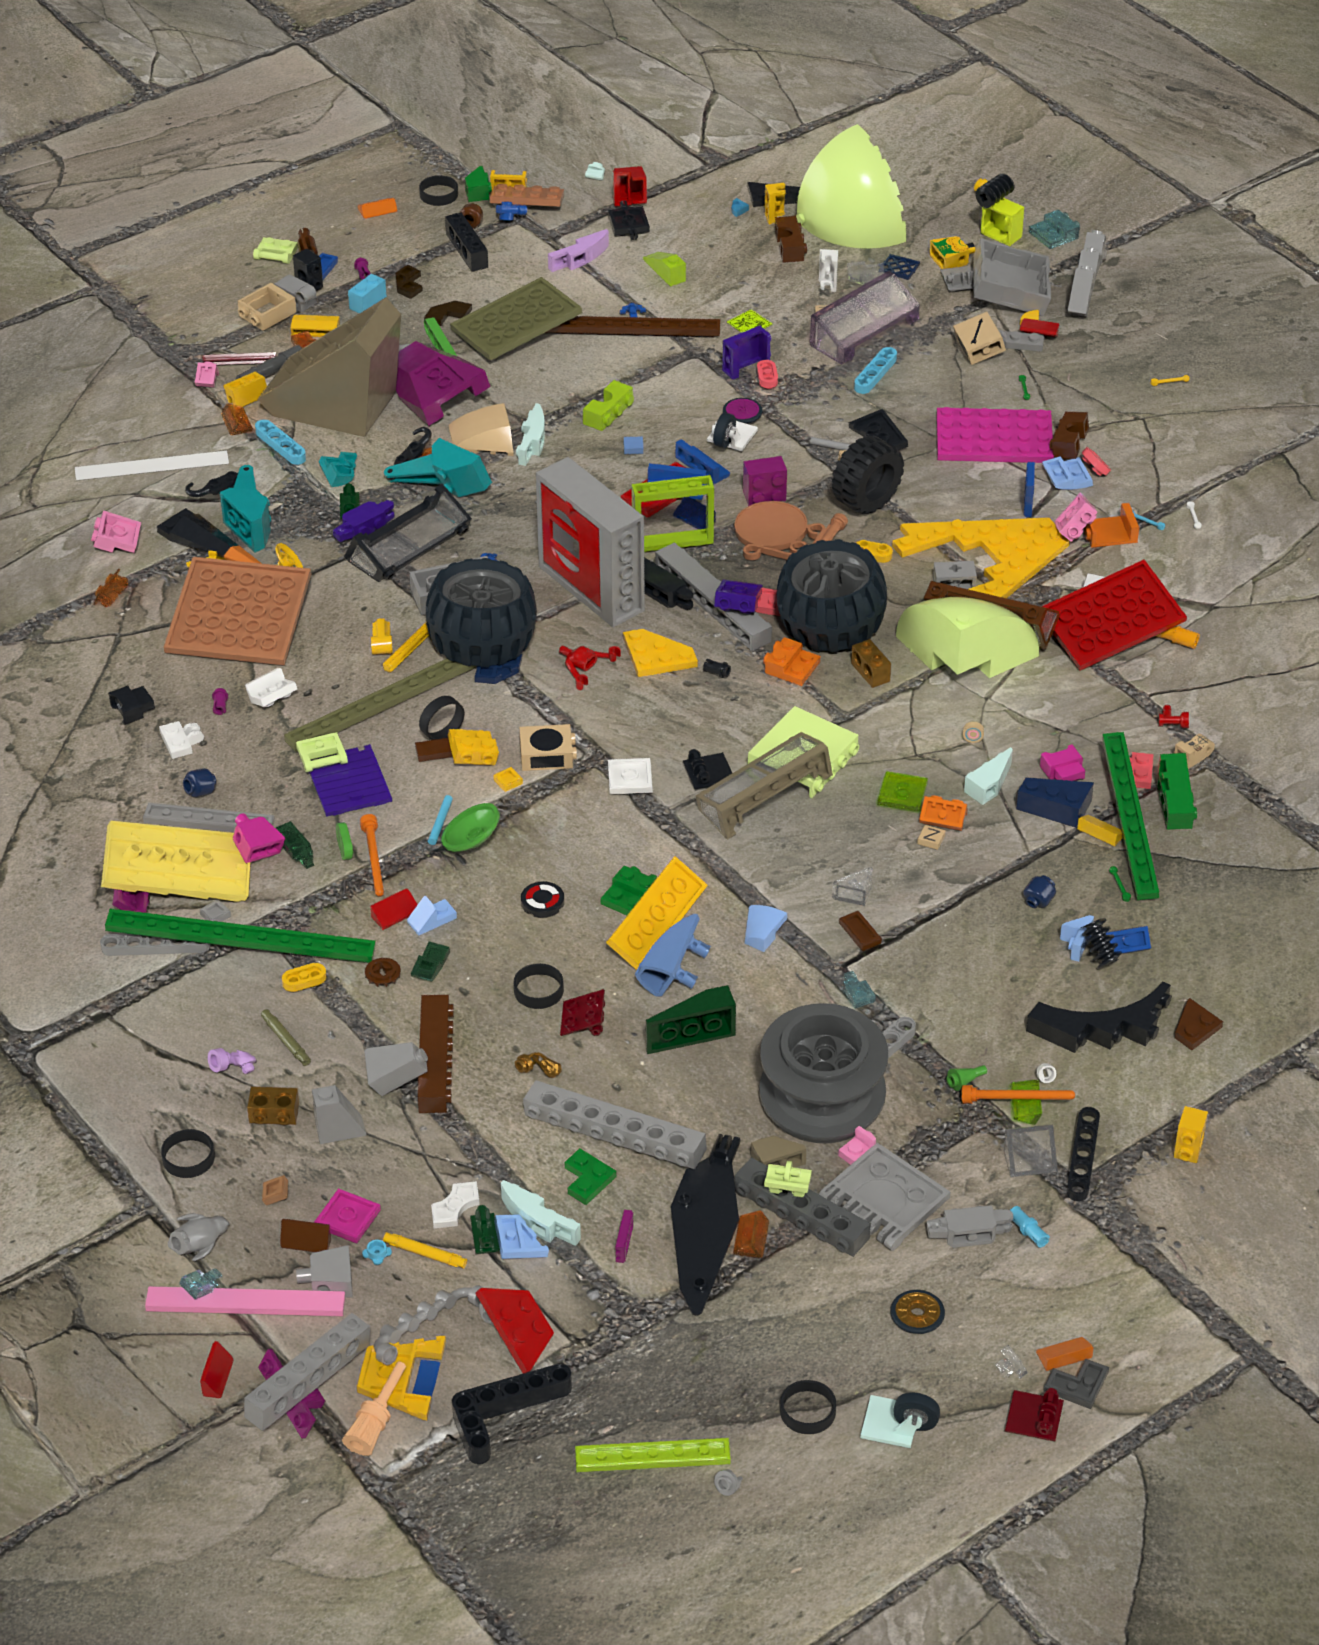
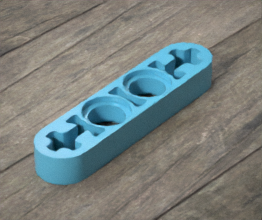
M885 347L879 351L855 379L854 390L857 393L866 394L874 388L896 362V349Z
M259 420L255 423L256 435L290 463L299 465L306 461L305 449L271 421Z

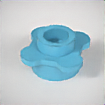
M376 1239L368 1243L367 1249H364L362 1254L364 1258H369L374 1264L379 1265L386 1256L392 1254V1250L390 1247H386L384 1241Z

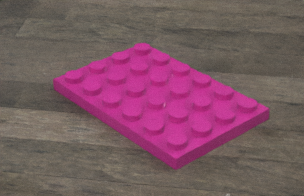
M937 408V460L1042 463L1054 458L1053 450H1050V440L1053 439L1051 410Z

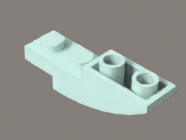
M538 403L529 411L527 420L522 424L521 431L524 433L521 445H518L516 449L519 465L526 466L532 455L540 456L544 446V414Z
M505 1180L501 1182V1197L506 1208L512 1215H520L525 1220L526 1225L539 1238L549 1243L554 1237L575 1246L581 1240L579 1223L556 1213L552 1209L545 1208L544 1198L538 1194L531 1193Z

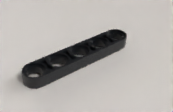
M1093 1107L1082 1108L1078 1115L1067 1186V1196L1073 1201H1083L1088 1197L1100 1120L1099 1111ZM1092 1116L1095 1118V1120L1086 1121L1083 1119V1117ZM1088 1133L1092 1135V1138L1084 1139L1080 1135ZM1087 1151L1090 1155L1083 1157L1078 1155V1152ZM1082 1168L1086 1170L1087 1173L1077 1174L1074 1170ZM1075 1186L1082 1187L1084 1191L1075 1192L1072 1190V1188Z

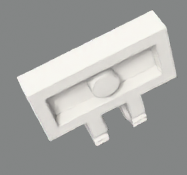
M179 721L159 726L160 734L172 759L192 754L191 745L197 744L204 739V735L197 723L186 724L184 728H182Z

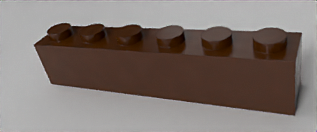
M421 995L419 1049L422 1048L425 1051L428 1060L426 1061L427 1072L418 1076L419 1113H447V1103L452 1102L451 1089H448V1086H452V1072H448V1069L453 1067L452 1055H449V1051H453V1037H449V1034H453V1021H450V1018L454 1017V1004H449V995Z

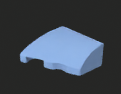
M751 905L748 912L745 944L765 952L775 940L777 930L787 920V912L769 906Z

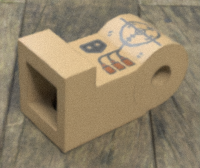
M1199 733L1186 743L1183 741L1177 743L1174 753H1186L1189 769L1208 757L1213 752L1215 744Z

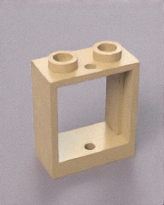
M269 283L238 300L239 316L262 331L296 313L295 297L273 283ZM268 303L275 305V307L264 313L257 311V309Z

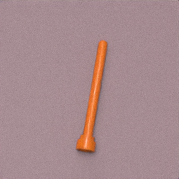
M366 814L360 818V826L367 836L375 894L380 897L384 894L375 837L378 822L375 815Z
M973 1085L962 1086L963 1104H973V1101H978V1099L1072 1100L1075 1098V1092L1072 1090H978Z

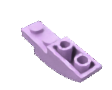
M605 229L578 238L575 245L548 253V269L551 272L566 267L573 270L591 262L609 246V231Z

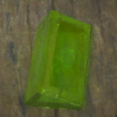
M1039 1080L1018 1081L1010 1084L1011 1090H1040ZM1012 1099L1014 1120L1036 1125L1042 1116L1041 1099Z

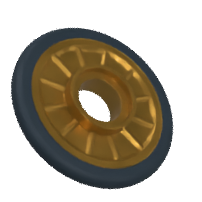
M909 1290L901 1293L894 1299L891 1305V1317L902 1330L913 1334H925L934 1331L942 1324L945 1317V1308L941 1300L934 1294L925 1290ZM915 1308H920L924 1313L922 1315H915L911 1311Z

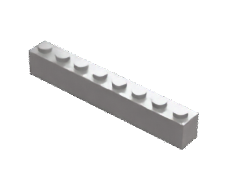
M673 543L655 552V564L687 582V588L693 591L692 599L747 648L754 651L771 642L772 626L760 617L756 611L745 614L741 613L740 610L723 611L720 607H714L715 593L721 581L702 567L696 559L687 554L683 548Z

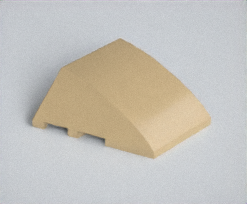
M504 403L472 411L457 418L448 425L451 441L454 445L472 453L484 450L490 451L491 454L495 455L496 452H507L508 456H514L510 424Z

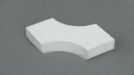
M477 1181L453 1184L452 1191L447 1198L431 1205L434 1229L458 1226L461 1214L468 1208L479 1205Z

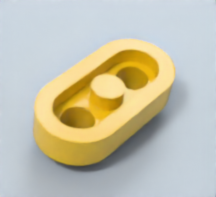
M867 540L856 542L863 549H868L877 562L886 563L892 559L893 549L887 544Z
M311 963L287 970L282 975L283 988L290 992H296L320 985L326 980V968L320 963Z

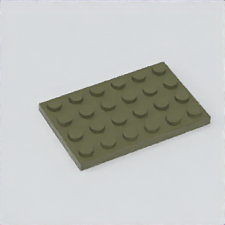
M540 277L450 323L452 331L491 361L523 343H527L529 340L544 334L548 330L575 318L582 313V308L543 277Z

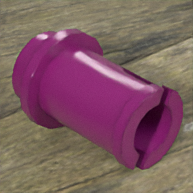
M362 257L357 258L354 267L358 270L360 279L363 280L365 279L364 274H366V277L371 274L368 269V261Z
M217 688L212 693V699L214 700L213 712L216 715L226 713V701L229 696L223 688Z

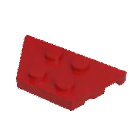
M480 1288L475 1294L522 1373L530 1372L554 1334L551 1326L529 1290Z

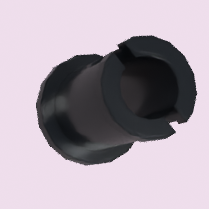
M706 659L703 670L724 678L729 676L731 666L727 662L720 663Z

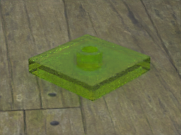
M886 771L877 805L920 812L928 778Z

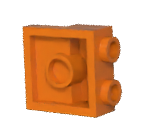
M784 637L781 641L777 640L775 642L772 653H766L763 661L765 673L802 686L819 665L821 656L802 650V643Z

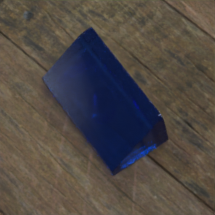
M684 497L674 511L673 516L697 529H706V506L690 497ZM714 510V523H715V522H716V512H715V510Z

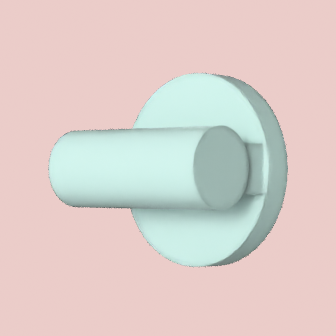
M593 162V164L588 165L585 177L603 180L605 168L601 163Z

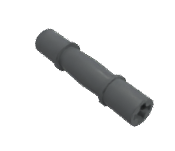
M295 345L284 352H280L278 356L237 375L236 379L253 372H257L264 377L270 376L280 370L289 356L302 348L299 345Z

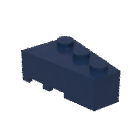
M1026 777L1018 790L1016 810L1078 828V819L1085 815L1092 802L1094 782Z

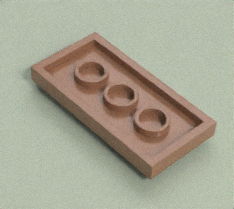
M498 184L492 190L490 203L502 204V201L518 205L560 207L564 198V189H560L557 186L542 188V186L536 185L531 188L524 185L511 187L506 184Z

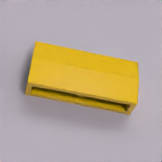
M293 315L291 335L322 337L340 326L339 316Z

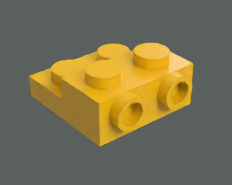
M449 729L448 739L454 763L496 765L499 751L496 739H492L490 731Z

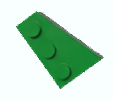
M1186 753L1160 754L1156 787L1166 829H1192L1193 821L1197 820V808L1193 805L1194 797L1191 791Z

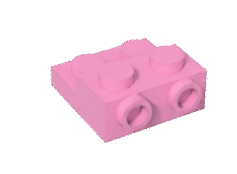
M1079 493L1054 523L1058 531L1072 542L1074 538L1077 539L1081 536L1083 528L1087 524H1091L1095 520L1098 512L1089 503L1087 498L1082 493Z
M103 510L101 518L97 517L94 524L95 529L91 537V541L94 542L93 547L112 553L116 547L134 553L141 522Z

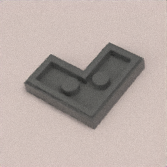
M1085 1359L1077 1377L1053 1368L1044 1386V1392L1048 1388H1054L1057 1390L1059 1398L1091 1409L1109 1373V1367Z

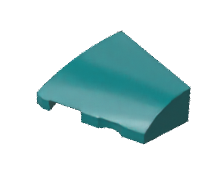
M340 452L339 457L321 456L319 464L331 487H339L353 480L357 453Z

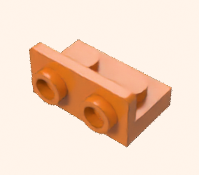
M935 795L925 796L919 823L962 831L965 815L968 812L967 804L957 799L948 801Z

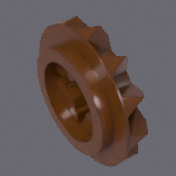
M377 958L366 965L365 978L368 979L369 984L375 983L377 987L384 984L387 987L388 983L395 984L396 979L400 978L401 968L393 959ZM380 969H382L386 975H381Z

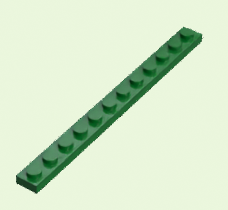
M109 909L105 923V931L367 963L373 960L376 947L375 940Z

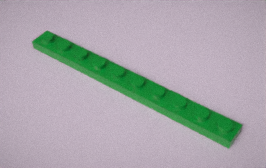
M1124 732L1105 733L1102 740L1137 900L1159 898V888Z

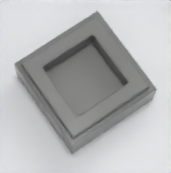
M217 899L201 908L200 915L205 920L222 922L231 917V911Z

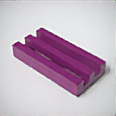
M624 1209L615 1246L616 1262L619 1263L626 1262L634 1227L632 1210Z

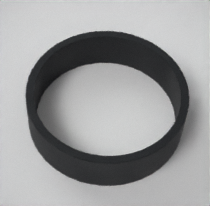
M435 175L427 177L419 185L420 198L424 203L433 206L450 204L458 198V184L456 180L448 176ZM436 185H444L454 189L451 193L442 196H433L424 192L425 189Z
M451 696L438 697L431 701L423 710L419 720L420 730L430 740L448 738L449 729H459L465 716L464 708ZM455 704V714L449 724L437 732L429 733L428 726L434 714L444 706Z
M541 963L527 965L520 969L514 977L515 998L520 1004L528 1008L544 1009L551 1007L559 1002L563 996V976L558 969L551 965ZM532 975H547L554 978L560 984L555 993L542 998L526 996L517 988L523 979Z
M195 1129L180 1130L171 1134L161 1147L164 1168L173 1176L180 1178H193L202 1175L211 1168L215 1160L214 1145L211 1138L206 1133ZM183 1141H199L210 1148L208 1157L194 1166L180 1167L166 1159L169 1149Z
M814 1380L797 1381L789 1385L782 1393L780 1415L784 1424L791 1430L801 1434H817L829 1428L836 1416V1398L832 1390L821 1382ZM810 1391L827 1398L833 1409L821 1421L804 1423L789 1416L785 1411L784 1404L792 1395Z

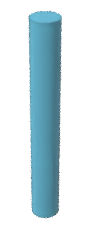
M450 795L444 797L428 839L430 845H435L453 800Z

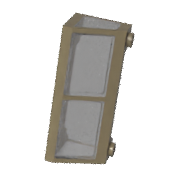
M800 732L706 790L701 791L696 795L698 809L728 840L736 835L734 827L737 822L739 824L743 823L742 815L808 774L813 778L818 777V774L823 780L832 776L828 747L822 741Z

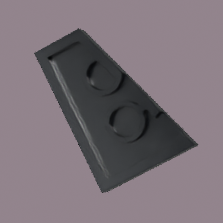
M747 182L753 207L765 206V185L768 184ZM785 185L784 205L796 204L800 187Z
M883 409L848 422L849 428L863 437L877 436L898 450L908 447V440Z

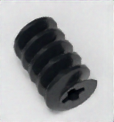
M1004 173L998 174L976 190L977 202L983 208L991 207L1014 191V182L1008 175Z
M1100 918L1081 927L1086 928L1082 936H1090L1086 944H1094L1090 949V953H1098L1094 961H1102L1097 967L1098 969L1119 960L1118 957L1122 954V951H1114L1118 943H1110L1115 936L1113 934L1106 935L1111 929L1110 926H1102L1107 921L1106 918Z

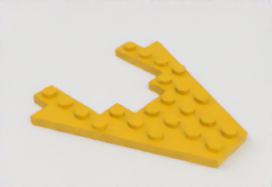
M1050 518L976 521L956 519L952 522L903 523L900 525V531L905 536L892 540V547L903 558L954 541L963 552L981 546L996 565L984 568V576L990 582L969 588V590L1008 598L1069 546L1070 541L1058 531L1055 523Z

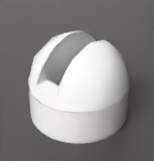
M1044 1063L1038 1066L1036 1075L1043 1083H1050L1056 1078V1070L1052 1065ZM1044 1069H1045V1071H1046L1047 1077H1044V1074H1043V1070H1044Z

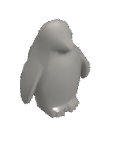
M195 1213L182 1215L177 1220H187V1222L171 1233L168 1247L180 1255L199 1251L192 1258V1261L201 1259L211 1251L217 1237L228 1229L229 1222L223 1216L218 1215L213 1217H205Z

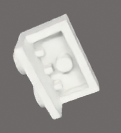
M276 668L245 684L251 703L262 707H269L274 704L275 700L289 697L291 692L297 690L294 681L284 678L281 668Z

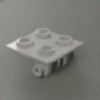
M974 265L940 269L949 291L974 289Z

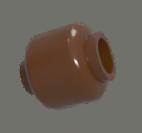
M475 203L466 204L459 212H462L473 229L483 220V210Z

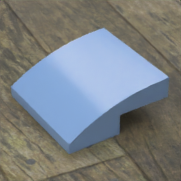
M1060 456L1042 462L1055 488L1071 490L1093 486V480L1080 457L1063 461Z

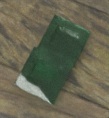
M429 941L423 955L418 956L411 971V976L432 982L445 964L450 954V948Z

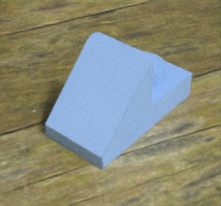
M424 896L407 919V923L419 936L456 919L457 912L446 899L433 904Z
M1089 915L1062 924L1060 939L1069 942L1068 949L1072 950L1071 960L1080 961L1087 945L1086 941L1090 938V936H1082L1086 928L1081 927L1093 922L1094 916Z

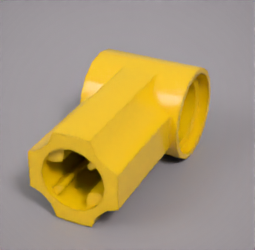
M379 618L372 623V655L393 654L390 622L384 618Z

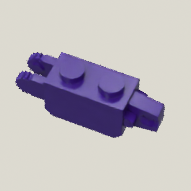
M386 500L376 504L375 502L368 501L344 513L342 516L343 524L333 530L334 538L342 542L348 539L352 540L360 532L362 534H371L386 525L391 519H394L395 515L392 511L394 502Z

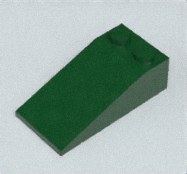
M728 985L706 989L646 1019L647 1054L736 1036V1003Z

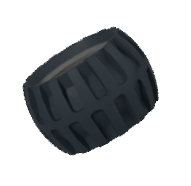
M471 558L464 559V561L458 563H451L447 568L441 569L438 572L427 596L426 623L429 635L437 651L440 654H444L448 660L462 663L465 666L489 667L491 665L506 664L507 661L515 660L522 651H525L533 636L537 617L534 591L527 576L523 575L519 568L513 567L501 560Z

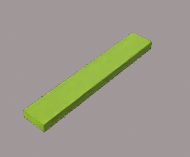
M729 1438L575 1446L576 1472L731 1464Z

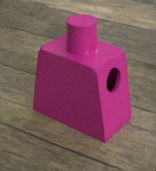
M245 813L236 817L235 823L237 825L233 834V841L245 863L281 852L285 837L264 817L260 816L249 819Z

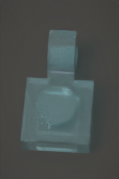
M854 971L844 973L847 979L843 982L845 994L854 1008L875 1002L876 995L866 980L859 982Z
M216 1268L205 1274L199 1269L183 1276L179 1284L196 1300L212 1293L213 1289L218 1286L215 1280L221 1278L222 1274Z

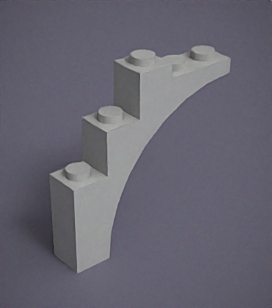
M1092 230V233L1087 232L1084 250H1081L1079 265L1075 270L1068 306L1069 315L1087 317L1098 270L1103 259L1106 260L1107 257L1105 247L1106 236L1101 231Z

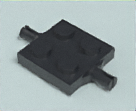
M622 200L620 202L621 208L608 210V217L614 236L630 234V238L636 240L638 238L637 234L650 232V226L643 206L629 207L627 201L624 200L623 203Z

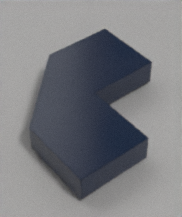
M522 654L515 660L507 661L506 664L491 665L489 667L477 666L474 677L475 682L497 684L519 673Z

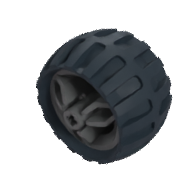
M840 539L833 541L820 540L816 541V543L800 547L796 553H792L788 557L778 579L777 606L785 628L797 642L802 643V646L806 645L816 651L838 652V650H850L852 645L869 640L872 634L876 633L879 629L887 606L886 581L879 563L868 549H863L857 543H849Z

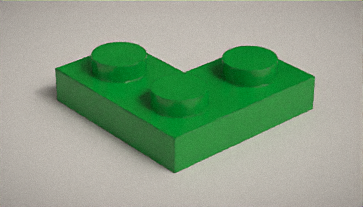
M581 1148L564 1162L565 1169L579 1177L567 1188L568 1195L584 1205L592 1201L617 1177L615 1169Z

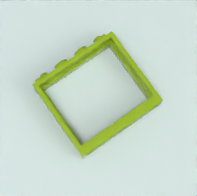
M711 475L632 484V507L640 514L641 502L706 495V529L644 536V552L660 550L673 543H676L681 548L714 544V485Z

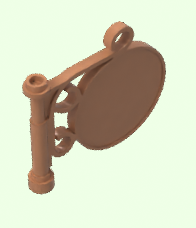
M765 501L755 503L743 509L737 515L734 527L736 537L741 543L746 545L743 548L745 559L756 560L763 553L787 560L792 553L797 552L795 548H800L807 544L802 541L806 533L810 538L815 539L813 543L820 540L832 541L838 531L845 528L848 519L844 514L836 513L827 528L820 523L807 525L805 514L796 506L780 501ZM814 530H819V531H821V532L818 534L817 532H813V531H814ZM790 548V553L784 552V551H780V550H784V549Z

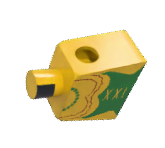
M957 236L930 240V256L941 269L963 267L969 263V254L975 253L974 243L965 244Z

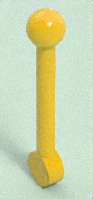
M1184 375L1183 377L1161 380L1153 378L1151 379V385L1157 386L1159 383L1176 381L1188 382L1190 377Z

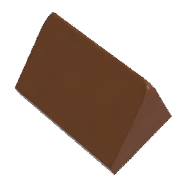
M282 1219L281 1248L308 1252L329 1250L331 1243L329 1224Z

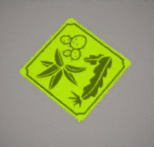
M749 310L727 321V323L740 332H745L758 326L766 328L772 325L771 322L753 310Z

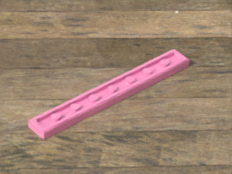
M149 1286L145 1308L146 1311L343 1316L345 1291Z

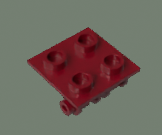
M604 989L563 1001L561 1036L586 1028L590 1030L592 1035H600L603 1031L602 1022L604 1021Z
M1048 1388L1043 1396L1014 1390L1005 1432L1056 1441L1064 1400L1059 1399L1057 1390L1054 1388Z

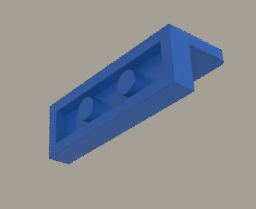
M682 439L676 442V458L689 468L707 470V475H711L713 485L730 476V472L695 446H690Z
M649 463L648 482L707 476V470ZM704 495L690 496V497H682V498H690V499L702 500Z

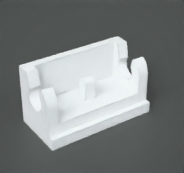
M820 249L819 282L821 290H824L825 285H829L831 292H836L838 250Z

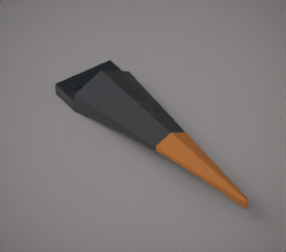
M187 508L156 526L157 533L169 541L206 552L217 551V556L230 561L262 564L200 514H194Z

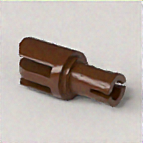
M302 228L303 233L300 229L298 231L300 238L297 243L299 252L307 248L310 251L313 250L317 255L315 239L310 236L309 229Z

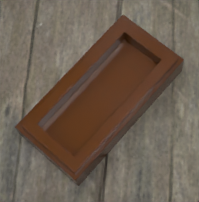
M448 738L415 742L419 762L453 757Z
M859 911L839 918V924L862 951L881 944L882 938Z

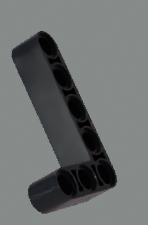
M555 1364L456 1393L452 1398L453 1419L468 1459L474 1464H484L490 1459V1438L483 1420L567 1396L572 1390L571 1369L565 1364Z

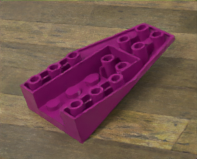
M418 341L411 343L398 353L396 381L398 397L428 426L444 417L440 405L465 389L474 396H477L491 387L484 369L458 356Z

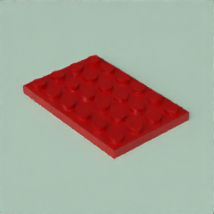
M1145 559L1042 606L1059 611L1060 616L1053 634L1079 671L1187 621L1186 614Z

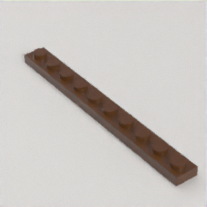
M576 316L545 333L713 337L720 336V319Z

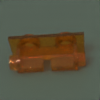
M120 569L114 575L110 573L105 580V585H100L94 594L96 596L94 605L100 601L104 607L111 606L117 599L118 594L120 595L128 586V579L118 575Z

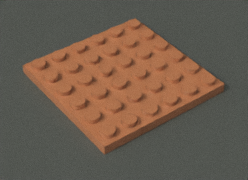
M193 557L164 644V652L285 665L311 577V569Z

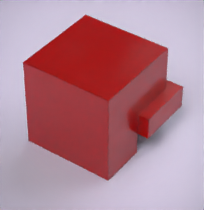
M642 166L614 168V206H620L622 200L623 203L626 200L627 205L647 203V180Z

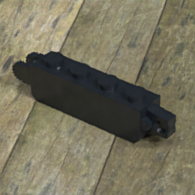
M644 557V594L667 608H673L677 605L685 610L692 609L693 601L690 599L693 598V591L687 588V582Z

